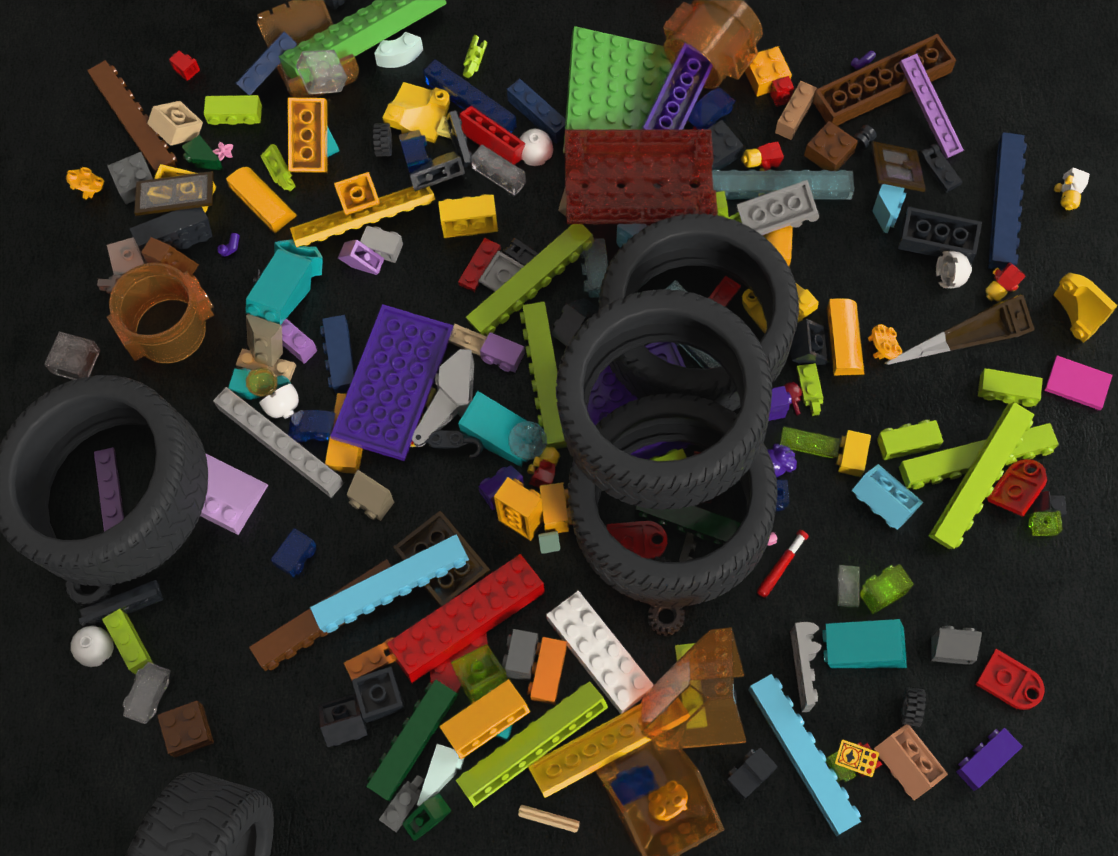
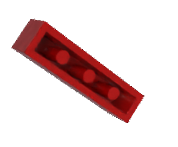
M473 106L460 113L461 128L467 137L510 167L522 160V152L526 143Z

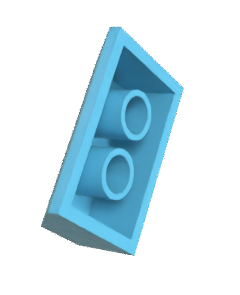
M879 464L867 472L852 490L859 500L867 503L874 513L882 516L889 526L899 529L923 504L917 496Z

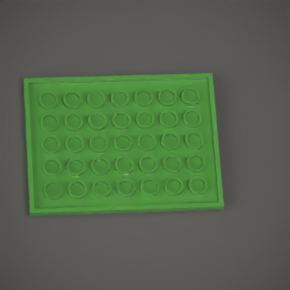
M574 26L572 30L563 153L666 174L669 171V154L643 141L637 135L673 64L674 48Z

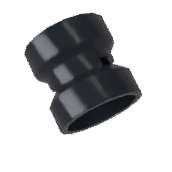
M863 125L859 129V133L853 136L858 141L856 148L865 150L869 146V142H872L877 137V134L872 127Z

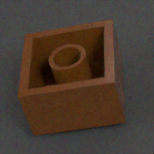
M828 121L807 144L804 156L833 176L855 152L858 141Z
M198 701L157 715L168 754L174 758L214 743L204 707Z

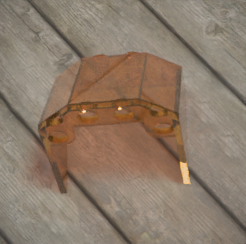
M732 627L712 629L707 632L642 697L641 733L647 739H651L661 750L746 743L745 733L734 698V677H743L744 671Z
M669 731L595 770L640 856H679L724 830L699 770ZM670 781H676L687 791L688 800L686 806L688 809L682 810L677 816L668 821L655 819L649 811V794L667 785Z

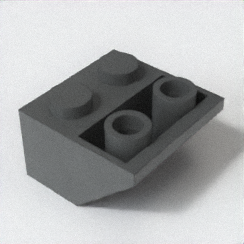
M942 626L931 637V661L972 665L977 661L982 632L975 631L974 628L956 630L953 626Z

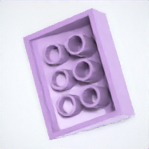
M206 454L208 490L200 516L239 535L268 484Z

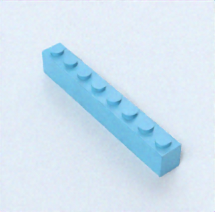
M456 534L310 608L319 628L323 632L327 631V633L338 629V625L344 622H353L357 619L356 616L362 613H371L375 610L376 606L389 604L393 601L394 597L407 595L412 591V588L416 586L422 587L428 584L430 579L436 576L437 578L442 577L448 573V570L454 567L457 569L464 566L469 558Z
M771 674L751 685L749 691L834 834L838 836L860 823L859 817L861 815L857 808L849 803V795L844 787L840 788L836 781L838 777L832 768L829 769L825 761L827 760L821 750L818 751L815 747V739L803 727L804 721L800 714H795L792 709L793 703L788 695L785 696L781 690L783 687L779 679L774 678Z

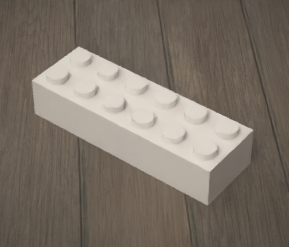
M579 591L547 614V621L561 639L567 641L568 648L620 714L629 710L653 691V683Z

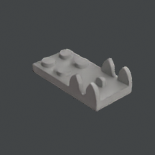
M808 180L737 204L742 224L749 226L761 235L787 226L800 227L802 221L809 220L814 222L819 218Z
M810 622L795 623L790 632L802 712H810L815 702L818 701L817 690L813 689L812 681H815L814 669H810L809 661L815 658L816 653L821 649V645L811 641L814 638L813 634L819 630V627Z

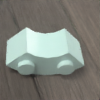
M405 32L396 40L381 41L374 53L377 66L395 68L412 62L423 51L421 37Z

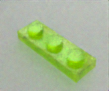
M783 427L780 445L787 446L791 450L837 459L841 439Z

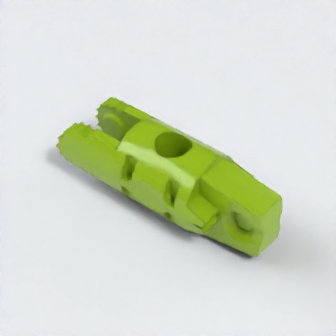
M474 35L463 64L465 65L463 76L466 78H470L474 71H478L487 46L485 40L480 44V47L476 46L479 40L477 35Z

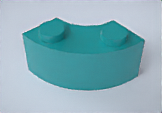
M293 239L275 242L274 254L278 249L312 260L311 277L322 275L323 257L317 247H296Z

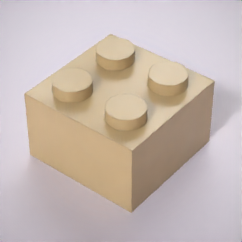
M181 101L153 106L147 124L169 145H175L191 141L197 137L203 122Z

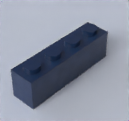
M282 32L235 84L250 96L281 63L279 56L284 54L286 50L293 49L297 43L287 33Z
M518 79L507 89L508 101L535 126L546 132L553 142L557 144L564 138L566 119L521 79Z
M345 315L324 318L323 326H320L322 337H325L326 343H323L324 353L328 354V360H325L327 371H330L331 377H328L329 387L333 388L335 394L348 392L355 375L348 323Z

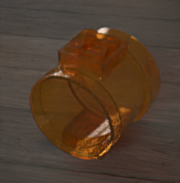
M694 0L691 5L683 2L663 27L667 38L664 43V51L670 63L673 64L678 51L684 43L696 48L713 65L703 87L715 89L727 75L737 80L741 77L758 55L756 44L762 38L763 30L758 17L743 0Z
M146 263L130 269L116 282L109 301L111 315L107 316L135 361L145 356L159 363H174L187 358L198 349L205 336V320L214 316L211 311L213 305L195 276L191 277L188 271L182 273L177 268L168 264ZM166 300H180L188 303L187 310L181 320L170 329L154 335L137 334V326L141 317L153 305Z

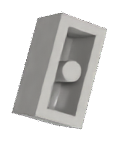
M367 226L360 240L361 243L383 257L384 260L394 263L403 246L402 238L398 233L383 231L376 226Z

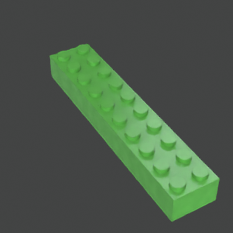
M375 0L371 5L359 9L357 13L345 17L337 24L329 26L325 31L315 34L314 37L301 42L295 48L286 50L284 54L279 56L285 74L300 86H304L444 6L446 1Z

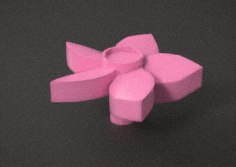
M220 142L218 144L219 149L213 150L215 154H219L218 158L220 161L225 156L227 158L233 157L231 153L233 149L232 144L224 146Z

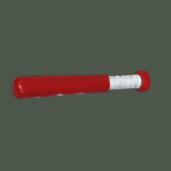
M799 530L797 532V537L789 549H786L757 589V593L761 597L769 595L795 556L794 553L803 540L808 539L809 536L805 531Z

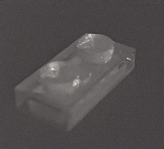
M839 565L838 606L859 607L860 567Z

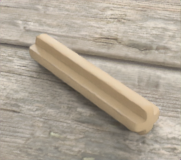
M521 805L518 815L520 817L572 832L578 831L579 821L525 805Z

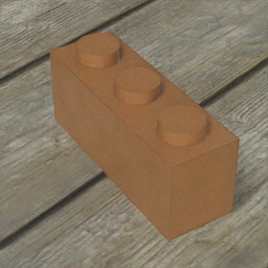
M800 81L777 122L776 134L792 140L812 104L816 87Z

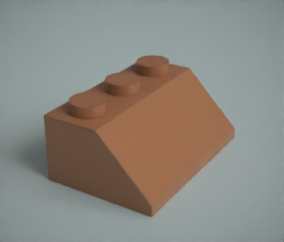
M910 725L903 726L874 748L876 752H879L878 757L884 761L891 770L892 775L898 779L905 792L913 800L919 798L948 775Z

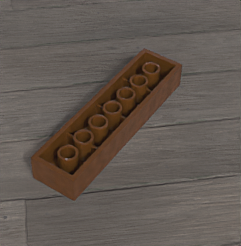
M936 34L816 89L812 102L826 123L830 121L838 126L912 91L899 64L901 60L917 54L930 82L951 73L956 59L939 35Z

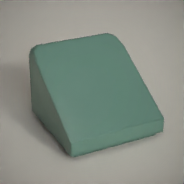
M558 531L538 535L541 553L560 550Z

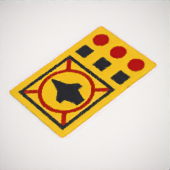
M842 740L835 764L873 777L879 752Z

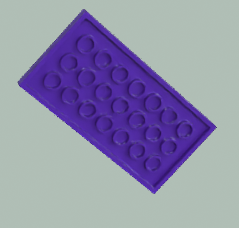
M382 304L330 436L331 439L405 461L414 432L419 424L435 381L436 373L439 370L452 335L454 325Z

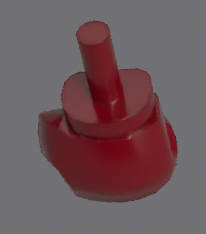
M795 382L783 385L786 392H789L791 395L792 403L790 404H793L796 415L801 414L797 402L801 401L802 388Z

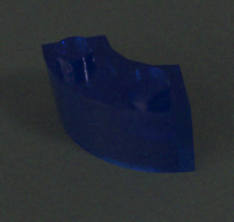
M717 88L696 103L687 120L699 131H705L713 126L719 118L728 115L732 111V105L735 100L721 88Z
M420 130L399 135L409 174L432 161L431 157H427L424 147L427 145L425 135H421Z
M320 410L296 412L291 416L288 436L296 442L308 441L310 439L319 441L329 440L333 430L335 413Z

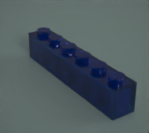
M436 59L424 70L425 82L434 89L436 87L447 91L450 100L463 110L473 106L510 133L517 128L515 115Z

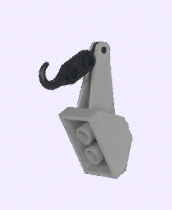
M460 349L440 366L439 373H436L435 378L438 392L414 432L412 441L415 446L421 447L428 443L433 448L456 449L467 444H475L477 451L469 455V458H476L482 453L483 444L478 438L465 435L459 431H440L457 414L462 417L472 401L474 360L471 350Z

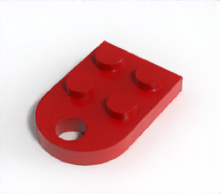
M1030 459L1013 463L996 484L992 493L987 497L988 502L1024 516L1046 485L1047 475L1045 468L1039 462ZM1029 468L1037 469L1033 473L1026 472Z
M638 521L606 524L609 533L622 546L643 558L655 559V556L659 558L666 550L667 534L663 527L656 522ZM659 535L663 538V542L658 545L654 544L652 537Z
M998 649L994 650L976 682L977 686L1020 710L1033 708L1040 703L1044 696V684L1040 676ZM1028 689L1036 691V699H1030L1027 696Z

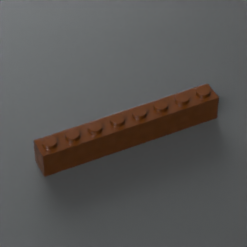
M105 60L87 70L93 82L155 174L160 164L177 168L175 155L173 152L169 153L167 151L169 147L164 139L160 141L158 138L160 135L147 124L149 117L147 114L143 115L141 113L143 109L138 102L135 103L133 101L135 97L130 89L126 91L124 88L126 84L121 77L118 78L116 76L118 72L113 65L109 66Z
M386 559L324 600L392 566ZM310 608L249 648L265 671L273 670L279 665L280 661L285 658H292L296 655V651L302 647H309L319 636L324 637L329 633L327 631L323 632L319 628Z

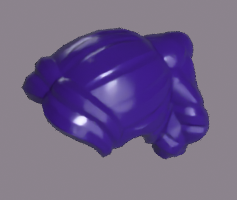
M774 444L773 449H768L776 478L786 471L792 472L796 469L795 453L789 447Z

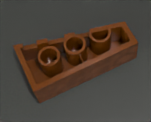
M153 237L149 239L141 252L161 286L178 294H181L183 289L187 288L191 276L199 265L172 246Z

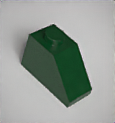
M200 135L182 146L184 150L183 157L188 163L192 162L196 168L223 169L219 158Z
M437 794L423 802L402 825L413 841H415L441 822L452 810L442 796Z

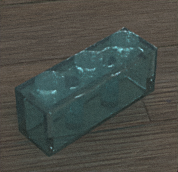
M604 238L594 239L592 247L580 254V259L584 258V264H581L582 275H586L587 279L584 280V290L588 291L589 298L599 297L602 279H604V274L608 267Z

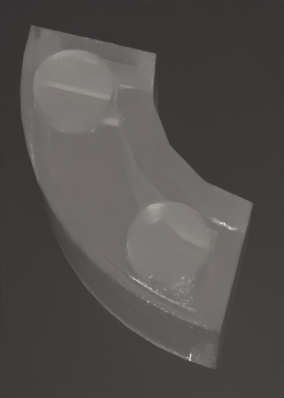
M148 662L143 669L140 668L137 671L136 681L130 694L123 702L125 717L147 724L156 714L160 698L168 687L169 669Z

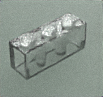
M481 145L471 156L473 169L513 195H516L525 185L526 177L523 170L484 145Z

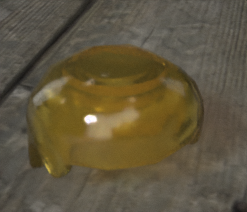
M267 368L251 370L246 378V387L250 393L256 396H268L278 386L277 376L272 370Z

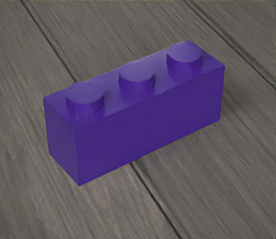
M1006 728L1000 731L995 729L988 736L989 741L985 745L981 742L973 750L975 754L971 758L966 756L958 764L960 768L956 771L957 774L973 791L979 789L1023 747Z

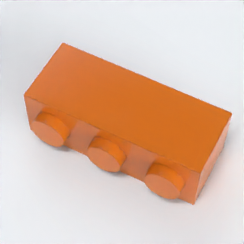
M543 637L542 643L538 642L536 654L539 655L538 662H534L532 674H535L534 682H530L528 694H531L532 701L555 705L567 641Z

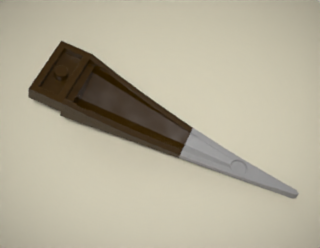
M1018 295L1001 301L901 353L897 358L886 361L885 364H893L946 351L1014 338L1034 331L1024 295Z

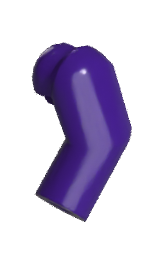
M869 51L860 60L854 58L851 66L856 70L862 69L875 59L876 53Z
M232 233L229 244L226 246L224 244L220 245L218 253L224 257L234 253L238 248L240 236Z

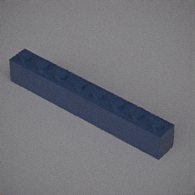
M1002 133L998 141L988 269H996L998 267L1000 270H1003L1009 262L1014 265L1018 263L1016 249H1018L1020 238H1017V233H1019L1021 227L1018 217H1020L1022 212V206H1019V203L1023 197L1021 185L1024 182L1022 169H1024L1026 161L1023 158L1027 143H1024L1025 135Z

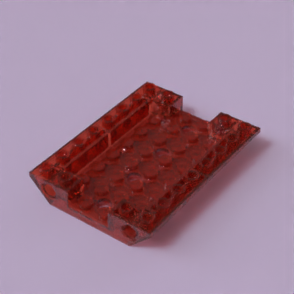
M565 130L567 224H653L665 218L686 214L718 215L716 190H713L712 165L714 159L711 130ZM585 183L589 187L581 188L579 185ZM622 183L625 187L618 188L616 185ZM659 183L662 187L655 188L653 184ZM695 183V184H697L699 187H698V188H692V187L690 186V184Z

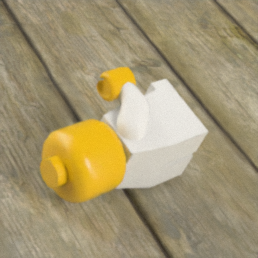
M1072 168L1064 174V184L1058 183L1054 187L1055 192H1063L1061 205L1066 210L1079 207L1081 193L1089 179V173Z

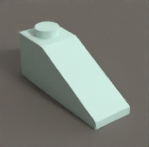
M439 744L436 745L417 803L418 807L426 800L436 796L456 775L457 769L461 770L464 758L460 759L454 749Z

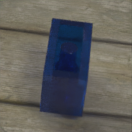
M294 528L271 561L276 567L294 577L302 571L307 558L313 556L316 551V544L311 538Z

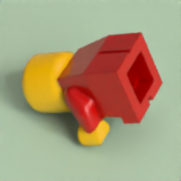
M773 142L760 146L757 149L746 150L743 153L742 162L747 168L763 167L760 169L761 175L769 174L770 167H779L784 155L779 142Z
M1011 262L1002 271L997 267L993 271L996 281H993L986 288L985 291L988 294L986 297L991 301H1000L1007 294V291L1011 292L1018 289V284L1026 277L1025 274Z
M546 447L542 449L540 457L536 456L533 465H529L527 472L534 474L529 481L530 485L540 488L541 485L552 484L555 476V467L560 458L556 448Z

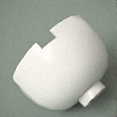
M530 129L519 138L526 143L522 152V160L526 164L532 166L542 165L548 158L552 157V140L546 132L540 129Z
M944 251V255L939 256L936 264V275H941L942 282H939V284L943 288L960 287L967 282L971 274L972 267L970 262L960 252Z
M288 384L276 390L271 396L268 395L259 403L267 415L273 418L283 416L286 419L294 414L293 410L297 407L299 399L296 389L292 384Z
M97 626L83 627L77 631L71 641V652L74 658L82 665L88 667L103 664L102 662L109 659L114 649L112 637L103 628Z

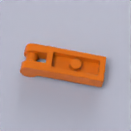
M395 637L344 662L351 680L370 674L396 661L391 654L386 657L384 653L388 649L387 643Z

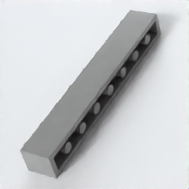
M227 387L213 400L221 412L330 498L344 484L337 473Z

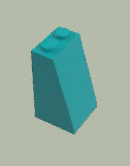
M278 249L246 298V314L281 325L310 291L312 260Z
M478 391L458 423L461 433L478 438L482 442L483 448L522 467L524 462L527 463L529 461L533 446L536 447L541 440L538 427Z
M900 619L826 624V630H823V641L827 642V650H824V661L828 662L830 668H907L904 627Z

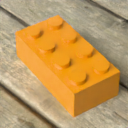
M288 98V166L290 172L327 173V100L325 98Z
M507 477L494 495L498 519L531 541L544 523L542 499L535 490L530 489L529 491L523 487V483L515 478L512 480Z

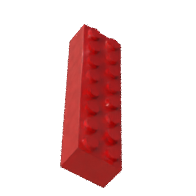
M519 554L387 643L388 649L408 679L413 683L544 594V583L523 556Z

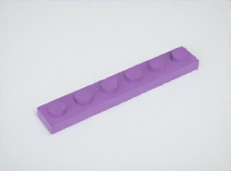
M915 54L901 60L899 64L944 157L947 159L962 152L963 148L918 55Z
M114 448L94 452L104 532L124 519Z

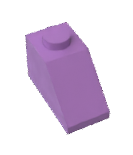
M358 240L345 242L338 257L352 268L375 275L379 273L384 261L383 257Z

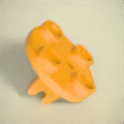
M82 167L80 170H69L66 180L70 184V188L84 191V199H87L88 196L92 198L95 192L102 189L104 180L91 173L92 171L89 168Z
M879 324L872 329V335L868 339L873 341L878 349V352L873 354L874 358L879 357V359L885 357L892 360L902 353V349L896 340V331L892 327L887 328Z
M674 780L668 782L667 785L662 786L657 791L651 792L648 796L650 801L649 811L658 820L668 821L677 816L682 810L688 809L686 806L688 800L687 791Z

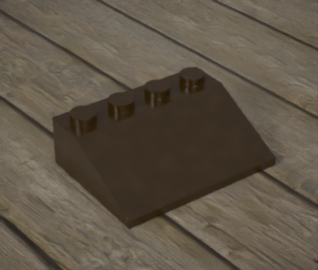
M441 511L393 547L398 557L404 561L457 534L469 560L466 561L464 566L457 569L454 567L448 570L446 575L439 578L436 576L423 586L439 607H442L478 583L490 571Z

